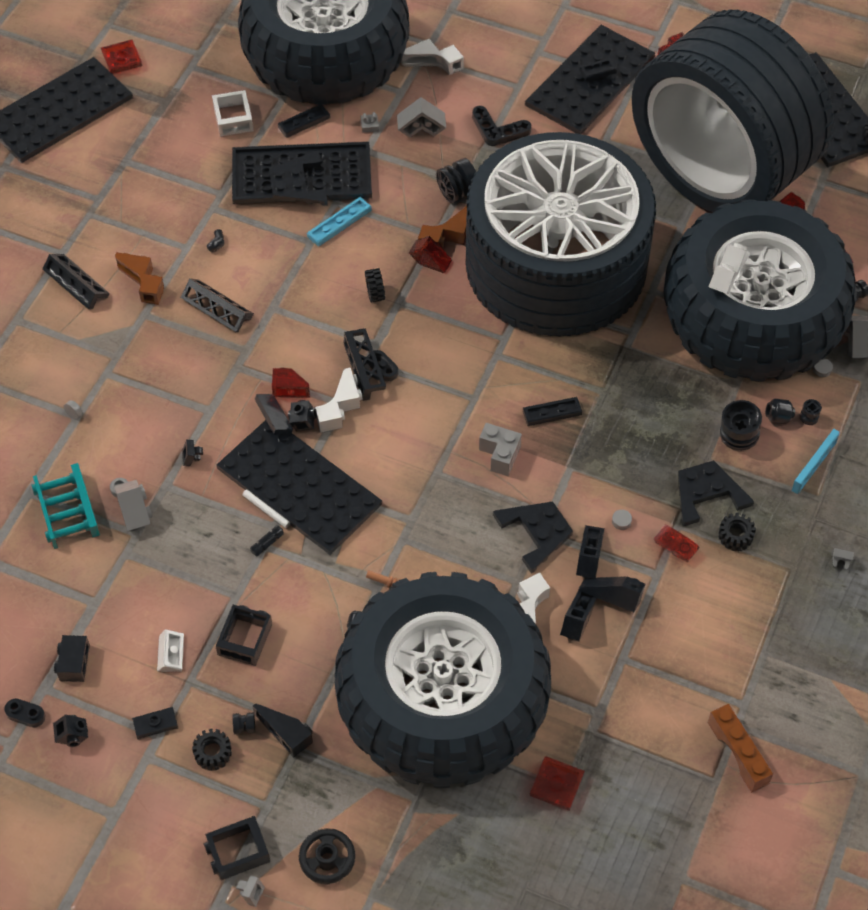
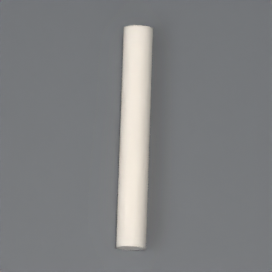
M245 490L242 496L283 527L287 528L290 525L287 519L250 491Z

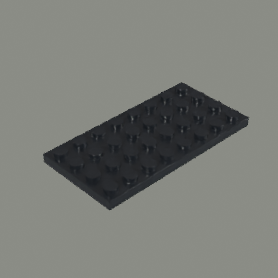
M600 25L525 100V106L574 133L582 134L637 77L640 70L655 58V52ZM611 58L617 68L616 74L585 82L579 71L580 66Z
M815 52L809 54V56L816 64L827 85L834 113L833 138L830 141L831 144L828 150L821 157V160L828 168L868 153V144H865V140L862 139L868 116L818 53Z
M92 57L1 109L0 142L20 163H23L133 99V93L95 57Z
M369 141L232 147L233 204L289 202L273 199L269 169L316 150H319L321 167L303 169L307 191L325 189L327 200L357 199L359 197L362 199L372 198Z
M266 420L216 464L219 471L290 522L292 527L329 555L382 505V500L294 434L274 435Z

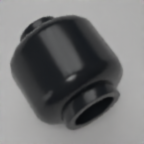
M773 399L767 403L765 414L770 422L787 424L791 418H794L795 408L789 400Z

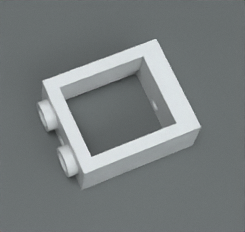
M245 90L212 95L220 137L253 131L252 117ZM244 105L246 115L221 119L219 108Z

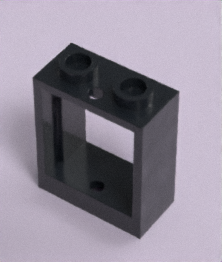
M233 604L216 643L217 655L256 666L272 627L271 615L263 610L255 611L245 605L237 606ZM237 620L263 626L254 649L228 642Z
M255 816L205 834L207 842L203 844L207 855L212 854L214 861L210 862L214 875L219 874L221 880L271 862ZM250 830L258 853L222 866L214 843Z

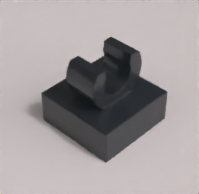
M186 439L182 448L183 466H191L193 460H201L203 447H194V440Z

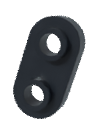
M374 350L384 380H395L398 377V366L383 351Z
M11 699L4 707L8 719L30 727L42 725L46 718L41 706L21 699ZM18 706L17 709L12 710V707ZM33 712L37 713L35 716H30Z

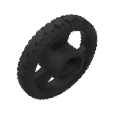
M325 828L314 831L301 844L299 850L300 867L303 873L314 882L333 884L341 881L351 872L354 866V845L346 834L336 829ZM320 839L322 843L316 848V857L306 858L311 844ZM335 839H338L345 845L348 857L341 858L338 856L337 848L333 844ZM325 853L333 855L329 859L322 858V855ZM318 867L323 870H332L337 867L339 872L332 875H320L315 871Z

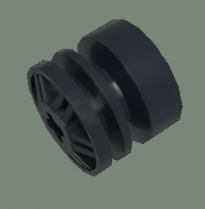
M462 158L453 162L452 166L447 165L436 171L439 189L450 203L463 199L464 195L467 196L468 188L476 172L468 159Z
M737 400L726 405L722 412L720 427L722 442L727 447L739 451L748 450L755 446L759 440L762 422L760 409L754 403L746 400Z

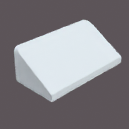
M165 629L159 635L157 671H182L183 633Z

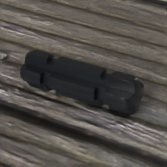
M279 525L271 529L272 532L269 531L258 540V544L255 543L250 547L252 554L259 556L263 552L262 550H266L276 541V538L279 539L284 534L283 529Z

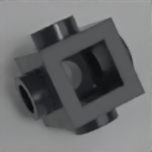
M309 400L291 403L288 418L289 423L296 432L314 429L317 413L316 408L312 406Z
M65 714L53 723L55 743L76 747L88 738L85 718Z

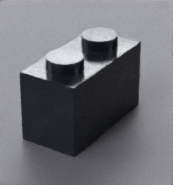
M62 635L61 643L57 645L59 658L54 663V673H57L59 681L84 682L90 648L87 636Z

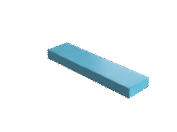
M359 197L307 232V237L319 247L372 211V206Z
M836 429L831 431L795 479L792 487L794 493H800L835 446L840 434L839 431Z

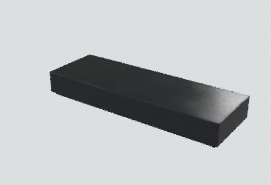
M317 105L279 122L278 128L288 138L330 119V114L323 105Z
M256 394L255 401L273 434H292L293 428L274 394Z
M572 397L523 407V414L527 426L581 416L582 409L578 398Z

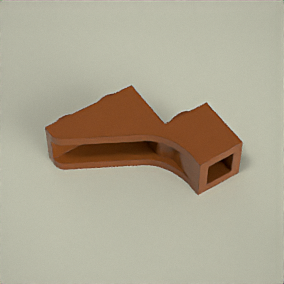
M467 206L444 224L438 226L422 225L418 236V249L439 253L440 248L444 247L445 241L464 245L466 239Z
M116 252L115 259L118 270L140 285L139 295L141 302L159 305L164 291V283L162 277L151 275L153 270L151 258Z

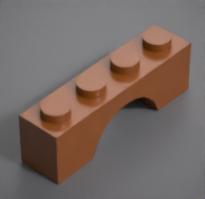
M727 704L710 712L708 719L710 728L717 739L723 740L733 752L739 766L740 775L751 793L770 784L773 772L731 706Z

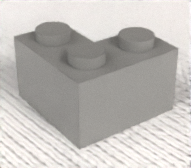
M422 97L397 115L398 130L410 138L421 129L432 136H436L446 128L445 112Z
M852 316L849 327L844 332V335L848 337V356L852 358L868 357V316Z
M485 423L479 437V450L493 454L490 471L509 476L521 448V433Z
M137 480L114 486L127 531L149 525V518H152L150 507H145L144 500L147 499L143 485H139Z

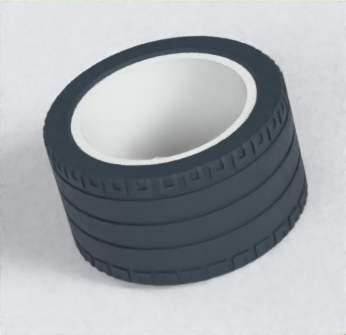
M729 9L711 14L646 64L637 74L633 84L631 96L633 119L640 140L650 159L676 190L693 203L711 212H715L718 206L727 203H740L741 200H772L824 155L833 138L834 113L827 85L816 64L805 49L789 33L772 21L752 12Z
M540 133L520 138L497 149L495 153H492L478 167V171L475 172L467 193L466 272L469 284L473 287V292L477 295V299L498 319L510 324L512 327L537 335L561 337L590 333L601 327H606L616 319L621 318L622 314H626L628 308H631L634 302L638 300L647 277L656 218V197L653 193V187L650 185L651 182L646 177V173L642 171V168L636 164L634 159H631L628 154H625L616 146L600 139L577 133ZM518 224H520V225H519L518 227H516L513 231H511L510 233H508L512 228H514L515 226H517ZM531 225H534V227L530 228L529 230L518 236L525 229H527ZM591 230L601 231L609 241L601 246V243ZM541 232L543 252L533 250L523 245L522 242ZM581 232H584L587 235V237L590 239V241L593 243L596 249L592 247V245L586 240V238L581 234ZM572 237H575L588 251L580 254L564 255ZM559 240H563L557 255L548 254V246L556 248L558 247Z

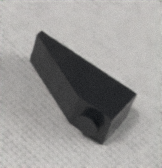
M585 525L576 575L583 578L596 579L605 528Z
M628 576L597 577L596 579L585 578L578 591L634 613L640 604L646 584Z
M578 591L565 614L560 635L570 640L580 641L598 598Z
M257 703L253 705L254 715L293 758L313 743V731L306 723L303 725L299 719Z

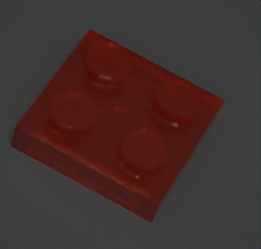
M133 39L101 47L108 70L112 74L142 66V61Z
M545 756L530 791V796L570 811L585 771Z

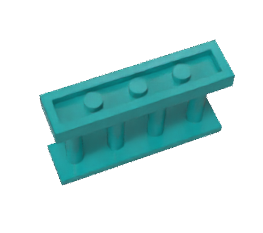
M78 463L71 465L73 472L69 473V476L39 484L37 475L33 476L35 484H31L34 496H39L48 531H45L47 542H52L54 549L58 548L56 538L83 530L91 531L92 537L100 536ZM69 483L77 485V488L72 492L45 500L43 498L42 491ZM75 498L82 501V504H78V507L48 515L46 508L48 506ZM79 514L86 515L87 519L83 520L82 523L56 531L52 529V522Z

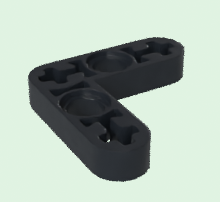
M476 106L472 110L473 121L485 143L489 146H497L531 134L532 125L527 120H520L496 127L484 106ZM489 124L490 127L484 128L482 125ZM510 131L512 134L506 135L504 132Z

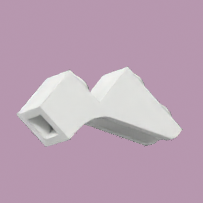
M427 39L406 48L401 64L403 66H437L451 75L464 69V57L454 45L439 51L431 40Z
M735 242L733 245H727L720 266L717 265L709 284L710 288L726 294L730 293L736 276L750 255V252L746 250L747 246Z
M351 368L343 370L334 398L322 406L315 407L320 433L343 428L342 420H345L344 411L360 408V400H363L360 389L356 388L358 380L356 374H352Z
M540 572L520 582L517 592L522 602L520 605L525 611L524 613L529 614L535 624L536 607L543 600L549 598L550 587Z

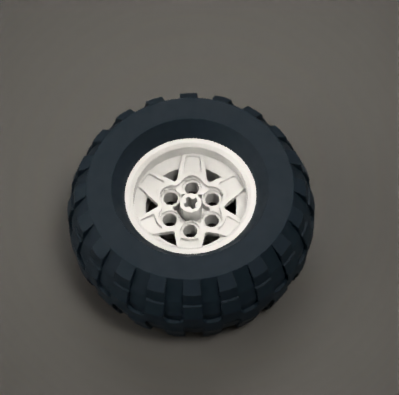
M242 0L238 18L241 48L258 79L264 84H269L273 92L288 96L291 100L301 103L307 102L314 103L315 105L346 103L358 97L367 96L373 92L374 88L383 86L390 79V74L399 67L409 39V8L406 0Z
M741 200L740 203H727L718 206L713 213L703 214L695 221L691 228L686 230L675 245L666 268L663 294L669 320L675 335H679L683 347L690 354H696L700 357L702 364L710 369L717 368L723 371L724 375L737 379L739 376L750 378L751 381L765 382V379L770 378L777 380L788 379L797 371L804 373L810 370L839 344L844 332L849 327L857 299L856 280L850 254L846 253L844 249V242L838 234L832 233L828 229L829 225L820 218L813 217L806 210L797 206L792 207L774 200ZM735 242L747 246L746 250L750 252V255L736 276L730 293L726 294L710 288L709 284L716 266H720L727 245H733Z
M436 572L422 573L420 579L409 581L407 578L393 583L392 587L385 593L378 592L365 605L363 611L358 612L344 635V642L338 649L335 662V693L338 710L354 743L366 754H369L371 760L388 773L394 772L400 775L404 781L416 785L423 782L433 784L434 788H450V784L464 782L466 786L480 782L484 776L490 773L495 775L514 761L515 756L526 750L532 743L537 730L547 714L551 693V661L548 650L543 644L542 635L529 614L524 613L525 611L520 603L509 593L503 594L499 592L496 585L485 579H481L479 582L470 580L467 574L452 572L451 576H437ZM441 658L443 661L437 662L435 659ZM475 663H477L480 671L472 668ZM461 664L463 667L457 668L455 665ZM420 671H426V672H428V673H426V674H420V673H418V672H420ZM405 673L414 678L407 686L404 682ZM466 683L467 686L461 687L458 684ZM425 689H429L432 692L424 693L422 691ZM475 694L469 701L462 704V698ZM448 695V696H451L452 698H451V699H444V698H442V697ZM436 701L439 709L432 708L426 705Z

